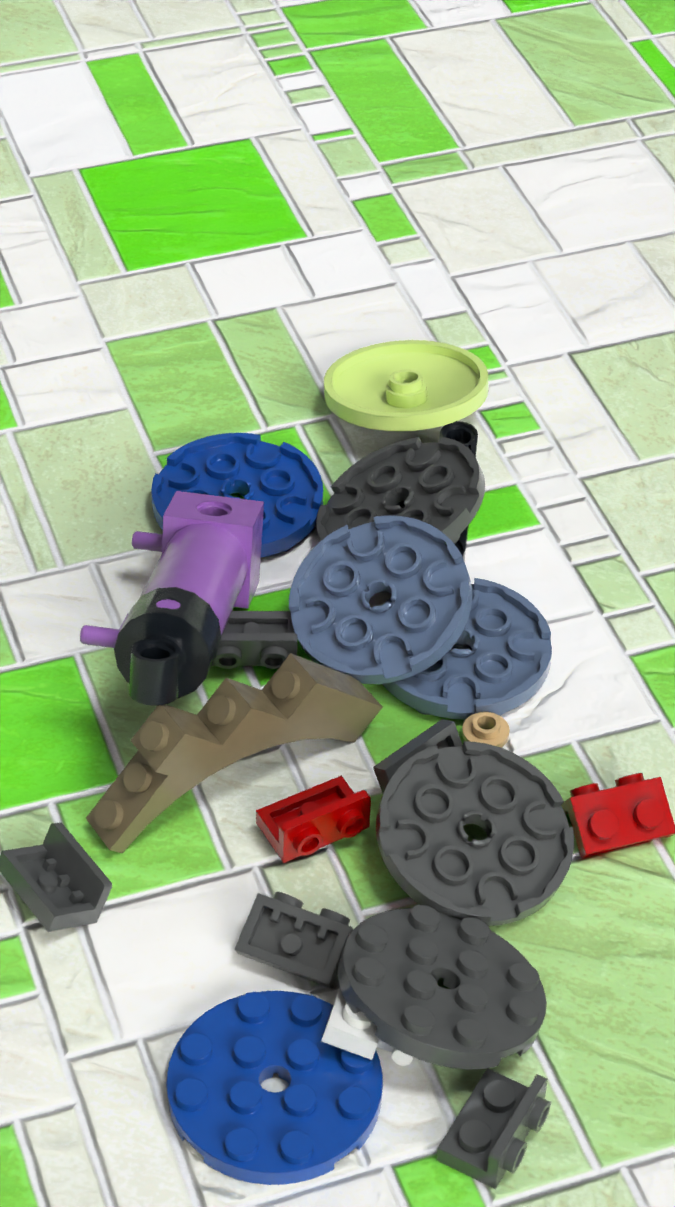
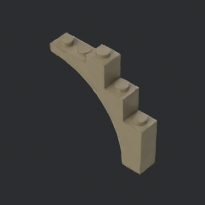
M290 653L262 690L225 678L197 715L168 705L157 706L130 740L138 749L137 753L86 819L109 850L123 853L146 826L176 799L214 773L242 758L270 747L299 740L332 738L355 743L383 707L363 684L352 676Z

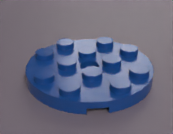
M252 433L217 434L192 441L167 457V465L159 474L155 473L152 482L153 514L162 531L163 515L176 491L239 498L230 496V494L239 493L244 499L263 501L261 557L288 551L304 539L316 526L318 510L323 505V482L314 463L303 452L286 442H283L281 446L261 441V435Z
M289 991L249 992L224 1001L206 1011L187 1028L173 1050L167 1072V1099L170 1116L182 1141L186 1139L197 1152L204 1156L205 1164L226 1176L249 1183L264 1185H285L311 1180L334 1170V1163L347 1156L355 1148L359 1150L371 1135L380 1113L383 1089L382 1068L377 1051H375L371 1060L321 1042L333 1008L332 1004L313 995ZM273 1073H278L279 1078L285 1080L289 1086L281 1092L273 1093L262 1088L261 1084L265 1080L273 1078Z

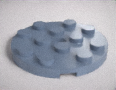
M404 516L373 517L374 522L362 524L349 529L348 525L337 529L321 540L309 552L293 579L289 595V610L297 639L313 662L350 675L362 684H384L400 681L426 670L439 661L454 646L469 619L472 606L471 579L464 559L456 545L443 532L426 522ZM382 591L392 594L391 603L386 602L381 606L370 607L369 601L374 594Z
M474 578V584H471L472 606L469 619L461 636L454 644L458 646L469 645L472 651L470 649L461 650L453 648L452 651L449 650L439 661L426 670L412 677L382 685L397 699L425 715L450 719H467L470 715L478 712H491L501 716L519 707L532 698L542 687L549 674L552 660L551 631L546 619L535 605L518 592L504 585L485 579ZM389 598L386 602H390V603H391V602H392L391 598Z

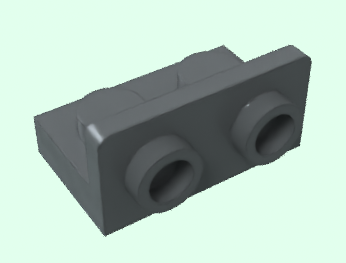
M275 892L273 898L257 893L234 950L239 955L332 989L338 975L339 961L349 935L354 930L351 926H348L350 919L340 913L324 908L321 910L320 915L302 909L304 904L302 901L282 892Z
M487 1068L439 1145L437 1161L496 1189L506 1171L515 1173L527 1148V1143L524 1140L530 1130L539 1132L548 1116L551 1102L545 1099L548 1079L537 1074L531 1085L527 1087Z

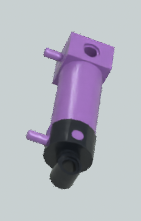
M176 491L163 515V534L141 531L133 533L132 546L134 549L162 552V555L140 598L131 608L129 614L126 615L120 629L84 625L81 628L80 641L86 645L114 648L117 668L126 682L130 684L129 695L134 701L152 706L166 705L194 692L206 679L233 608H249L259 584L263 501Z

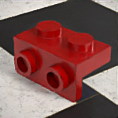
M636 773L616 779V787L599 790L598 783H593L570 790L571 797L563 802L562 808L565 815L569 814L580 857L674 835L675 824L661 777L644 780L643 773Z
M341 775L256 810V824L282 862L285 863L300 856H308L319 848L340 839L354 837L362 830L369 828L371 797L366 790L354 793Z

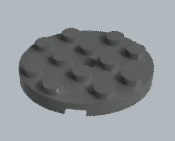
M416 437L389 444L360 459L333 483L331 488L334 494L327 505H321L318 510L316 519L317 532L320 540H323L326 536L345 525H348L349 529L362 524L374 522L373 517L395 515L426 522L443 532L455 544L482 504L485 494L484 474L472 451L464 444L450 438L441 437L438 443H422L420 438ZM401 501H404L405 507L401 508L400 505L396 504H398Z
M464 741L462 746L440 749L435 745L407 759L388 782L376 816V836L383 862L393 879L407 895L418 904L430 906L440 913L461 920L468 917L477 918L488 926L504 925L524 919L542 908L554 896L570 868L574 851L573 827H569L562 808L564 800L552 782L540 770L524 758L508 750L486 743ZM467 824L480 826L486 832L487 839H473L469 842L467 840L468 835L465 833L463 826Z
M427 905L389 910L367 918L354 928L349 935L339 961V986L351 1011L354 1014L362 1012L377 1026L375 1035L385 1043L409 1056L435 1065L458 1069H485L499 1066L501 1058L515 1053L521 1056L533 1045L546 1014V995L539 973L514 946L492 932L488 925L480 919L468 917L461 920L440 913ZM439 978L444 979L443 985L449 989L437 985Z

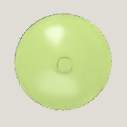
M424 340L391 341L360 348L334 362L324 376L325 402L336 416L357 426L383 431L425 430L456 422L469 416L481 407L489 392L488 370L479 357L451 344Z

